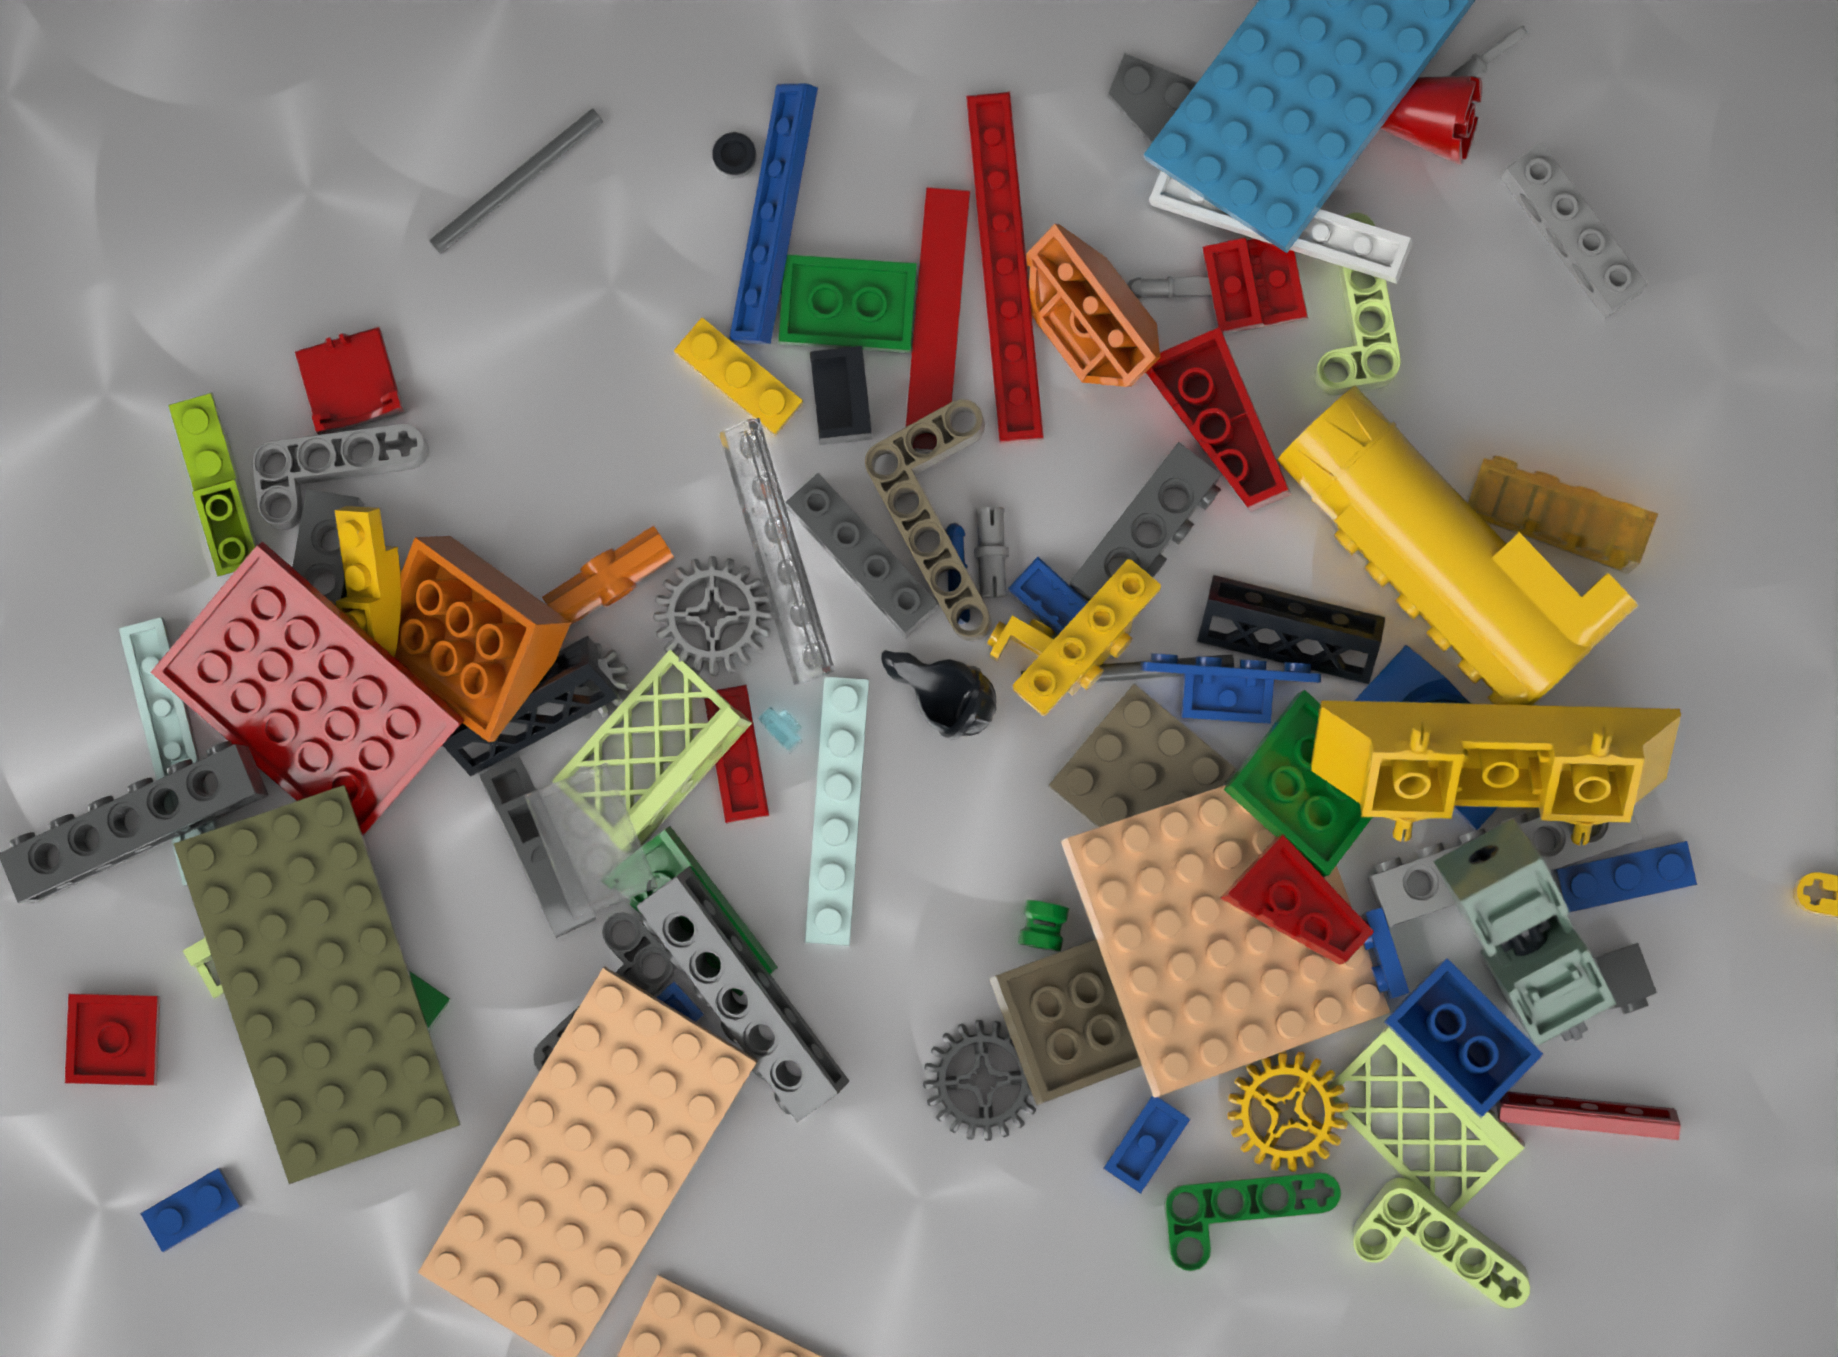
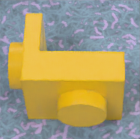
M1012 615L1007 625L1001 621L998 622L986 644L993 647L990 652V658L996 662L1000 659L1010 640L1039 656L1054 640L1052 636L1055 632L1035 619H1031L1030 623L1026 624Z

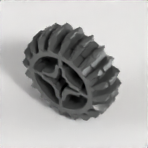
M976 1020V1034L969 1035L965 1024L958 1025V1031L962 1039L955 1042L949 1033H945L942 1036L945 1043L950 1046L946 1053L936 1046L931 1049V1053L942 1060L939 1066L933 1063L925 1064L924 1069L926 1071L937 1073V1080L924 1081L923 1087L925 1089H938L939 1095L929 1098L927 1103L929 1106H935L942 1102L945 1106V1109L936 1116L939 1122L945 1120L949 1114L956 1118L950 1126L952 1133H956L961 1123L969 1125L966 1132L967 1139L973 1140L976 1127H983L984 1140L991 1141V1127L998 1125L1001 1135L1007 1137L1010 1133L1005 1122L1012 1119L1018 1128H1022L1025 1123L1017 1113L1022 1108L1027 1113L1033 1115L1036 1112V1108L1026 1102L1028 1095L1032 1097L1033 1095L1014 1044L1011 1043L1012 1039L1009 1031L1006 1038L998 1036L1001 1023L994 1021L991 1034L983 1033V1021ZM987 1043L995 1044L1008 1051L1017 1062L1020 1071L1003 1072L994 1069L989 1061ZM974 1044L975 1065L973 1069L967 1074L946 1077L948 1066L954 1056L965 1047ZM981 1056L984 1057V1065L987 1068L988 1075H996V1078H1008L1006 1081H997L995 1087L990 1086L992 1091L987 1093L986 1105L983 1103V1094L980 1093L979 1086H971V1083H959L961 1080H970L972 1074L977 1075L975 1070L980 1068ZM1021 1084L1020 1093L1015 1103L1006 1112L993 1117L992 1097L994 1092L1003 1086ZM966 1089L973 1092L978 1099L980 1118L969 1116L960 1111L951 1101L947 1090Z

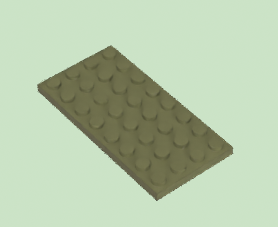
M346 785L173 843L289 1184L461 1125Z

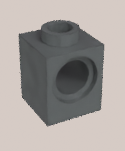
M1639 943L1593 958L1616 1002L1615 1005L1609 1007V1010L1621 1007L1624 1015L1649 1006L1646 997L1657 994Z

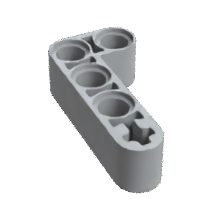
M398 424L264 443L256 449L252 461L259 513L269 525L278 530L293 528L300 522L303 511L300 484L417 468L425 462L428 456L429 447L427 441L416 427L410 424ZM409 437L414 444H417V446L410 448V455L406 457L398 449L386 450L389 459L385 460V451L380 441L385 439V443L389 448L403 446V438ZM362 442L373 444L374 453L371 459L364 463L353 461L352 451L355 446ZM318 448L329 450L330 459L323 468L313 469L309 466L308 459L311 452ZM274 454L284 455L286 459L284 469L275 475L267 474L265 471L266 460ZM280 497L289 498L291 501L289 513L282 518L271 517L270 506L272 502Z

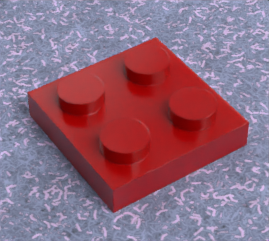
M68 994L65 1083L157 1086L160 996Z

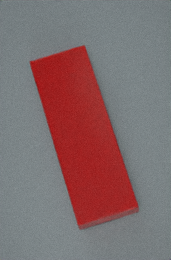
M747 684L718 689L716 691L730 705L752 722L747 730L715 764L725 823L729 824L769 817ZM704 698L709 722L720 708L709 698Z

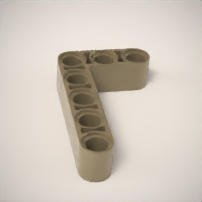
M959 399L873 445L865 456V467L951 627L960 638L966 641H977L985 637L991 628L992 619L990 612L915 477L916 474L975 443L983 435L985 421L980 408L970 400ZM961 412H970L976 417L975 426L965 433L954 430L952 427L954 417ZM923 433H931L937 438L935 449L927 454H920L913 448L916 437ZM891 454L897 457L898 466L892 474L880 475L875 472V462L880 456ZM907 492L916 494L919 497V505L914 512L902 514L896 510V501L900 495ZM926 531H934L940 536L938 548L930 553L921 552L916 546L918 537ZM949 569L958 571L962 578L957 589L951 592L939 589L937 583L942 572ZM969 608H975L981 611L983 615L981 625L972 631L962 629L958 623L961 613Z

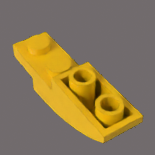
M357 506L339 508L335 510L347 597L335 601L336 606L395 658L401 611V576L398 547L385 546L380 508Z

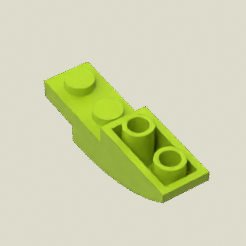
M213 392L169 404L168 407L194 490L192 494L216 574L219 577L235 572L257 544L228 436L224 432Z

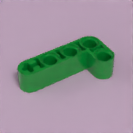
M1315 1172L1188 1184L1174 1187L1168 1192L1164 1202L1170 1259L1177 1267L1186 1271H1195L1206 1265L1211 1252L1208 1224L1329 1212L1337 1206L1340 1200L1341 1189L1339 1183L1327 1173ZM1316 1180H1321L1323 1187L1330 1188L1331 1196L1324 1197L1323 1205L1318 1206L1316 1199L1313 1198L1299 1199L1302 1208L1294 1209L1296 1193L1292 1181H1300L1298 1190H1309L1315 1188ZM1271 1184L1282 1186L1287 1195L1284 1206L1277 1210L1267 1208L1262 1199L1265 1188ZM1227 1188L1237 1190L1242 1197L1240 1209L1233 1214L1223 1213L1217 1203L1220 1192ZM1183 1192L1192 1194L1198 1204L1195 1214L1186 1219L1178 1217L1172 1207L1175 1197ZM1188 1237L1197 1239L1202 1247L1200 1258L1193 1263L1182 1262L1177 1254V1246L1183 1239Z

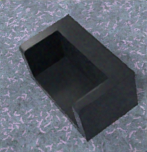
M862 346L809 352L820 445L872 440Z

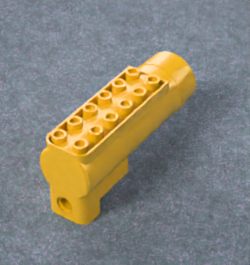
M1353 386L1325 410L1277 459V462L1312 497L1311 501L1316 503L1334 520V525L1339 529L1333 534L1335 539L1351 555L1359 550L1369 561L1364 569L1382 588L1389 582L1401 594L1395 599L1396 603L1413 620L1420 614L1431 626L1426 632L1431 640L1443 652L1451 647L1462 659L1457 664V667L1474 684L1482 680L1493 691L1487 697L1492 704L1534 705L1638 607L1635 600L1609 573L1603 575L1589 590L1580 596L1520 532L1506 543L1397 428V424L1394 421L1391 423L1357 386Z

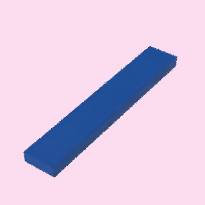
M808 83L776 85L729 340L740 344H771L818 87Z

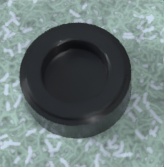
M730 132L722 135L715 142L712 150L716 169L722 175L729 178L746 176L756 164L757 154L754 143L742 133Z

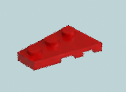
M1284 835L1276 837L1220 897L1225 902L1338 965L1346 963L1374 933L1369 925Z

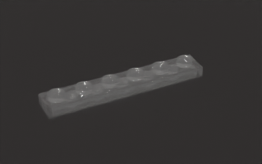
M760 418L747 419L718 434L765 591L771 598L769 604L773 612L793 684H804L834 672L835 667Z

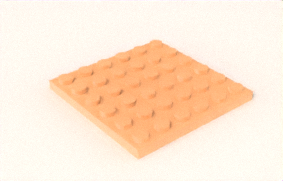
M1226 785L1061 841L1154 1098L1391 1013L1384 993H1379L1371 970V967L1374 966L1369 952L1365 950L1364 945L1346 963L1338 965L1220 899L1228 888L1276 838L1223 790ZM1336 865L1330 875L1324 877V879L1351 906Z

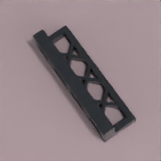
M1213 575L1197 642L1281 663L1311 664V670L1369 684L1382 642L1386 617ZM1213 616L1232 620L1237 627L1236 630L1228 634L1210 630L1209 628ZM1266 628L1274 630L1281 640L1272 644L1259 642L1253 633ZM1305 639L1318 641L1324 650L1315 655L1302 653L1297 643ZM1348 650H1354L1368 655L1363 668L1345 663L1339 654Z
M586 636L559 651L554 664L510 720L512 723L526 724L524 732L516 736L500 734L494 742H487L462 723L442 746L471 777L619 698L618 689L598 667V647L589 636ZM590 679L601 690L591 696L574 694L575 687ZM547 702L564 705L563 710L554 716L536 714L538 707ZM472 742L490 744L487 752L475 758H472L463 747Z

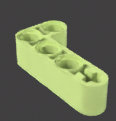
M1351 213L1344 216L1375 226L1374 222L1362 213ZM1338 265L1353 346L1326 352L1320 358L1315 370V382L1318 388L1328 395L1345 394L1353 386H1357L1360 391L1387 386L1394 380L1400 368L1401 358L1386 280L1374 277L1375 284L1372 287L1361 289L1351 279V274L1356 270ZM1366 312L1376 313L1381 318L1383 327L1376 332H1369L1361 326L1359 317ZM1382 355L1389 360L1391 370L1387 374L1377 375L1369 369L1367 360L1371 356ZM1330 363L1342 364L1346 368L1347 379L1340 383L1329 381L1324 374V367Z
M1395 1178L1386 1183L1354 1225V1249L1358 1256L1367 1262L1377 1263L1385 1260L1404 1236H1406L1501 1307L1512 1309L1519 1307L1527 1300L1530 1294L1529 1275L1526 1267L1519 1260L1413 1181L1406 1178ZM1396 1194L1408 1195L1413 1200L1412 1206L1405 1211L1392 1209L1388 1202ZM1433 1221H1442L1449 1227L1448 1233L1440 1238L1428 1236L1424 1229ZM1378 1229L1385 1234L1386 1238L1380 1245L1370 1246L1363 1242L1361 1236L1366 1230ZM1469 1248H1478L1486 1255L1483 1261L1476 1265H1469L1460 1257ZM1495 1262L1497 1274L1492 1271ZM1499 1276L1507 1281L1516 1277L1518 1287L1514 1288L1509 1285L1503 1290Z

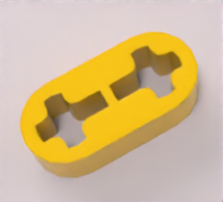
M1812 872L1802 876L1795 883L1793 889V898L1796 905L1808 913L1838 918V876L1821 872ZM1814 880L1819 882L1820 890L1833 892V898L1818 899L1816 904L1813 905L1810 904V896L1805 895L1803 889L1804 887L1812 886Z

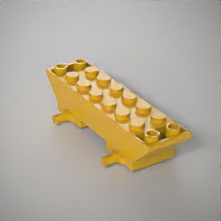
M1321 700L1311 760V771L1360 803L1362 817H1385L1395 820L1392 835L1401 842L1403 834L1404 842L1411 839L1413 822L1428 818L1452 819L1454 806L1539 808L1541 821H1565L1574 824L1571 841L1576 845H1580L1582 838V844L1587 845L1590 842L1593 825L1606 822L1630 823L1634 805L1667 778L1681 711L1680 709Z

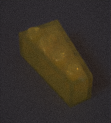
M1494 455L1492 460L1484 458L1479 464L1466 502L1485 522L1514 533L1520 532L1523 536L1626 574H1629L1641 563L1658 513L1602 496L1597 491L1586 487H1574L1561 483L1559 478L1545 472L1535 471L1533 474L1518 469L1516 462L1501 456Z

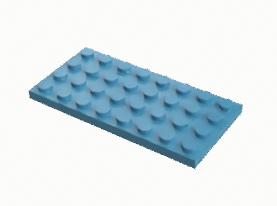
M1259 0L1143 154L1144 158L1174 180L1287 253L1476 0Z

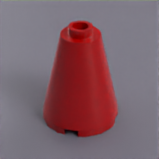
M1475 76L1418 77L1380 129L1450 162L1463 164L1462 159L1466 160L1477 128L1479 117L1475 116L1476 105L1473 102L1481 103L1482 79Z

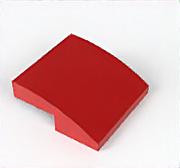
M1246 237L1203 246L1217 323L1223 333L1257 329L1309 319L1295 251L1289 250L1286 253L1274 244L1258 239L1247 240Z

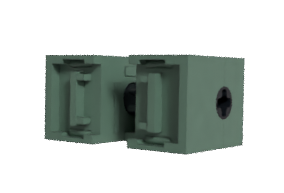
M1514 819L1501 824L1433 861L1461 916L1484 948L1480 952L1504 999L1536 1047L1561 1034L1564 1041L1572 1038L1575 1041L1583 1037L1581 1033L1588 1030L1584 1021L1616 1004L1589 949L1574 930L1567 916L1570 912L1546 864Z

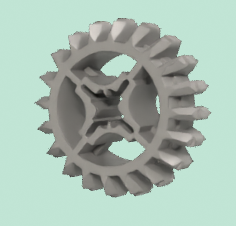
M709 556V570L702 571L698 559L691 560V566L695 573L687 576L682 567L676 568L675 572L682 582L677 586L671 580L666 579L663 582V586L672 593L671 597L657 595L655 599L657 604L667 607V612L654 613V621L659 623L667 622L668 626L657 630L656 636L658 639H665L671 636L673 640L666 644L664 651L666 653L669 650L675 652L680 648L682 652L678 656V661L687 663L690 657L694 658L692 669L698 674L702 671L704 662L709 663L711 676H718V663L725 662L726 669L730 674L735 673L736 668L732 659L739 656L742 663L748 666L752 661L745 650L748 647L758 653L764 650L763 645L754 639L756 634L762 637H770L771 635L769 628L759 625L760 621L773 619L772 611L759 610V606L771 601L770 595L762 593L755 596L754 592L763 585L762 580L755 578L747 584L745 580L750 574V568L746 565L740 568L736 575L732 574L735 562L731 558H727L723 570H717L718 563L715 556ZM720 582L737 588L747 599L750 609H739L738 607L724 604L721 600ZM706 583L705 597L701 604L695 607H687L686 610H678L682 599L691 589ZM713 595L716 606H719V612L725 611L727 614L725 618L717 620L714 638L707 619L703 622L700 619L702 614L709 613ZM749 622L741 639L731 647L721 650L720 644L725 629L729 626ZM688 623L689 626H699L704 629L707 651L690 645L681 636L677 624Z

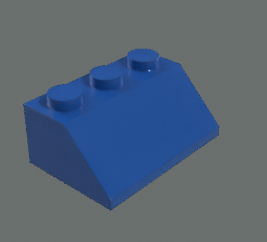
M1448 958L1439 963L1384 1021L1479 1118H1482L1544 1055Z

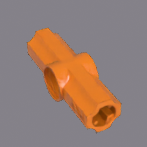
M652 526L635 538L630 539L618 549H609L597 555L580 568L581 572L542 596L547 606L570 621L571 626L600 606L607 607L619 601L637 587L636 583L675 558L655 526Z

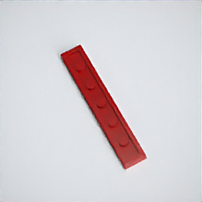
M926 187L906 427L948 405L953 399L970 191ZM931 433L920 434L916 437L913 448L915 451L931 452L937 445V438Z

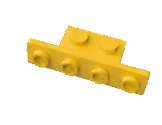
M1126 560L1015 681L1013 691L1038 713L1046 716L1067 692L1074 696L1081 687L1086 691L1090 689L1102 675L1104 670L1100 666L1110 655L1118 658L1132 642L1133 638L1129 634L1132 631L1133 620L1160 592V583L1133 560Z

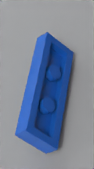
M1687 841L1555 870L1559 892L1569 912L1697 885Z

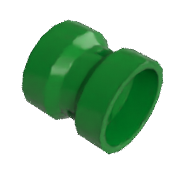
M1026 900L1023 912L1027 918L1026 925L1019 932L1017 944L1061 952L1064 940L1060 934L1061 927L1067 922L1070 908L1041 901ZM1035 920L1055 925L1054 927L1041 924H1035L1033 923V921Z

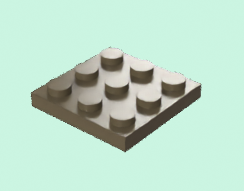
M1133 684L1051 781L1048 787L1099 828L1221 787L1234 773L1236 768L1136 684Z
M1096 939L989 978L1036 1105L1142 1066Z

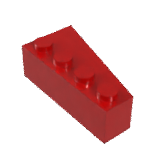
M1220 327L1160 352V358L1145 373L1250 512L1292 495Z

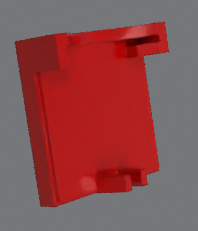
M380 327L352 335L342 333L339 334L337 339L332 340L328 337L322 344L295 351L313 414L311 415L318 435L335 433L405 412Z

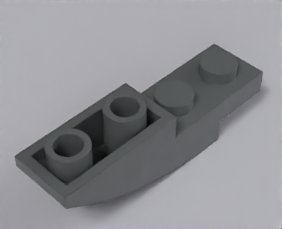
M520 756L479 774L480 780L555 937L558 938L596 920L594 911L566 849Z

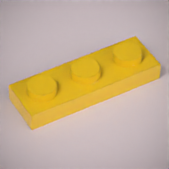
M702 317L673 350L678 357L775 437L804 403L800 397Z

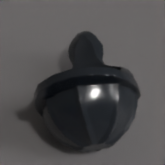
M888 650L882 652L881 661L887 674L892 679L909 684L914 689L922 716L929 725L938 730L941 736L951 740L958 739L960 736H973L985 730L993 720L997 710L996 692L992 683L982 674L980 668L967 666L962 662L951 659L926 664L909 652H891Z

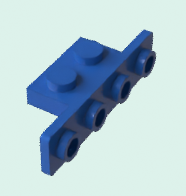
M1151 653V662L1141 661L1140 670L1184 674L1182 718L1271 724L1274 680L1321 683V674L1311 673V664L1285 662L1284 671L1266 670L1267 661L1240 659V668L1222 667V658L1196 656L1195 665L1177 664L1178 655Z

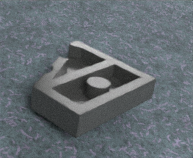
M1124 54L1108 92V98L1122 113L1128 116L1139 133L1152 143L1197 82Z

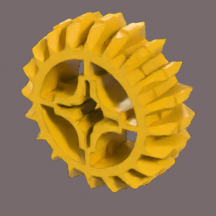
M1287 1051L1278 1054L1279 1065H1274L1270 1056L1261 1059L1265 1069L1262 1072L1256 1065L1250 1063L1246 1066V1070L1253 1080L1250 1082L1239 1076L1234 1082L1239 1088L1245 1090L1244 1095L1231 1093L1228 1097V1101L1240 1104L1241 1110L1229 1111L1227 1118L1229 1120L1241 1119L1243 1124L1231 1131L1232 1136L1239 1137L1246 1133L1250 1138L1243 1143L1240 1149L1246 1153L1255 1144L1260 1151L1255 1156L1254 1162L1261 1164L1267 1154L1272 1155L1271 1169L1274 1171L1280 1168L1282 1158H1288V1169L1290 1172H1296L1298 1169L1297 1157L1303 1158L1307 1168L1314 1167L1315 1160L1311 1153L1314 1150L1320 1157L1327 1159L1330 1156V1152L1323 1142L1326 1140L1338 1146L1342 1141L1339 1135L1331 1131L1332 1127L1346 1129L1348 1125L1347 1120L1335 1117V1112L1347 1111L1349 1103L1344 1101L1335 1103L1333 1098L1345 1091L1344 1085H1337L1330 1089L1327 1082L1336 1075L1335 1071L1330 1069L1322 1077L1319 1076L1316 1071L1321 1066L1322 1060L1315 1058L1310 1067L1307 1068L1303 1066L1305 1052L1302 1051L1296 1054L1294 1064L1288 1063ZM1290 1074L1300 1077L1293 1090L1287 1094H1278L1260 1086L1265 1080L1276 1075ZM1311 1085L1318 1090L1325 1107L1324 1124L1317 1121L1306 1110L1304 1099ZM1299 1091L1300 1095L1295 1102L1297 1105L1294 1110L1300 1115L1299 1119L1294 1122L1291 1117L1288 1122H1284L1279 1130H1276L1282 1113L1281 1109L1277 1107V1103L1282 1100L1285 1105L1288 1099L1292 1100ZM1253 1098L1261 1102V1105L1271 1114L1272 1122L1265 1137L1258 1131L1253 1121ZM1289 1128H1299L1305 1132L1309 1131L1316 1136L1312 1141L1297 1147L1276 1145L1283 1132Z

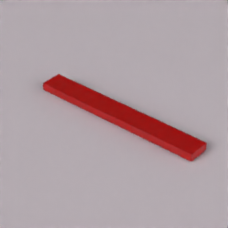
M1010 92L966 96L999 444L1043 440Z

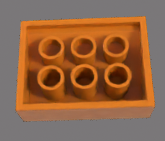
M415 537L400 574L401 611L395 658L464 719L463 724L487 742H494L556 661L571 622L453 537Z

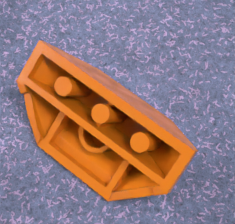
M1054 224L1026 253L1027 266H1030L1029 291L1032 317L1082 383L1132 387L1160 358L1157 323L1104 255L1060 224Z

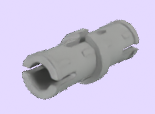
M990 507L976 509L978 547L974 549V558L979 559V594L982 598H990L992 595L993 598L1007 597L1005 558L1009 557V547L1004 546L1003 513L1005 511L1003 507H994V510H991V524Z

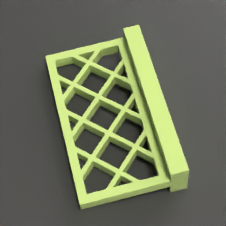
M669 650L552 780L555 785L611 837L610 840L621 851L634 854L641 848L752 724L749 719L730 705L686 662H679L678 655L672 650ZM674 665L683 673L684 693L662 694L661 677ZM692 683L702 692H692ZM653 687L654 695H646ZM709 698L720 709L708 723L693 724L692 699ZM684 699L685 724L662 725V701ZM654 701V726L632 727V709L639 702ZM624 719V728H616ZM693 730H701V731L693 738ZM685 731V749L678 756L663 757V732ZM654 732L655 757L633 758L632 734ZM624 734L625 759L603 760L602 743L609 735ZM594 753V761H587ZM663 763H671L664 771ZM655 764L656 781L649 789L634 790L633 765ZM625 765V790L603 791V766ZM595 767V792L579 793L568 781L580 768ZM626 796V814L614 826L604 817V798ZM634 796H641L634 804ZM595 798V807L586 799Z
M1388 1026L1328 1085L1331 1089L1337 1085H1343L1346 1081H1366V1106H1349L1347 1111L1339 1113L1404 1178L1413 1181L1446 1207L1448 1206L1435 1194V1176L1462 1177V1194L1448 1207L1456 1214L1510 1160H1513L1525 1148V1142L1505 1122H1499L1498 1115L1492 1109L1482 1118H1479ZM1383 1044L1397 1056V1075H1371V1056ZM1366 1062V1075H1353ZM1403 1063L1415 1075H1403ZM1371 1081H1397L1398 1106H1371ZM1403 1081H1422L1429 1088V1107H1403ZM1435 1095L1447 1107H1435ZM1338 1096L1333 1097L1335 1103L1342 1102ZM1354 1112L1366 1113V1124ZM1371 1113H1398V1138H1379L1371 1130ZM1403 1113H1429L1430 1138H1403ZM1435 1113H1454L1461 1120L1462 1139L1435 1138ZM1467 1127L1479 1139H1467ZM1386 1144H1398V1156ZM1403 1144L1430 1145V1170H1411L1403 1162ZM1435 1145H1462V1170H1435ZM1467 1145H1486L1498 1159L1487 1170H1467ZM1418 1176H1430V1188ZM1467 1177H1479L1467 1188Z

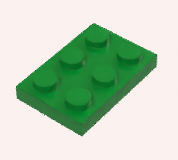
M787 255L782 285L779 344L827 348L862 346L863 350L911 353L917 263Z

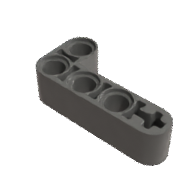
M625 912L615 913L606 920L602 930L603 940L624 964L615 973L654 996L674 976L676 967L669 959L667 949L632 914ZM622 921L633 923L636 930L635 939L625 946L617 945L612 937L613 928ZM650 954H660L666 961L665 972L658 978L651 979L646 977L642 970L643 961ZM579 1006L536 1046L533 1059L539 1072L549 1057L546 1050L549 1047L554 1049Z

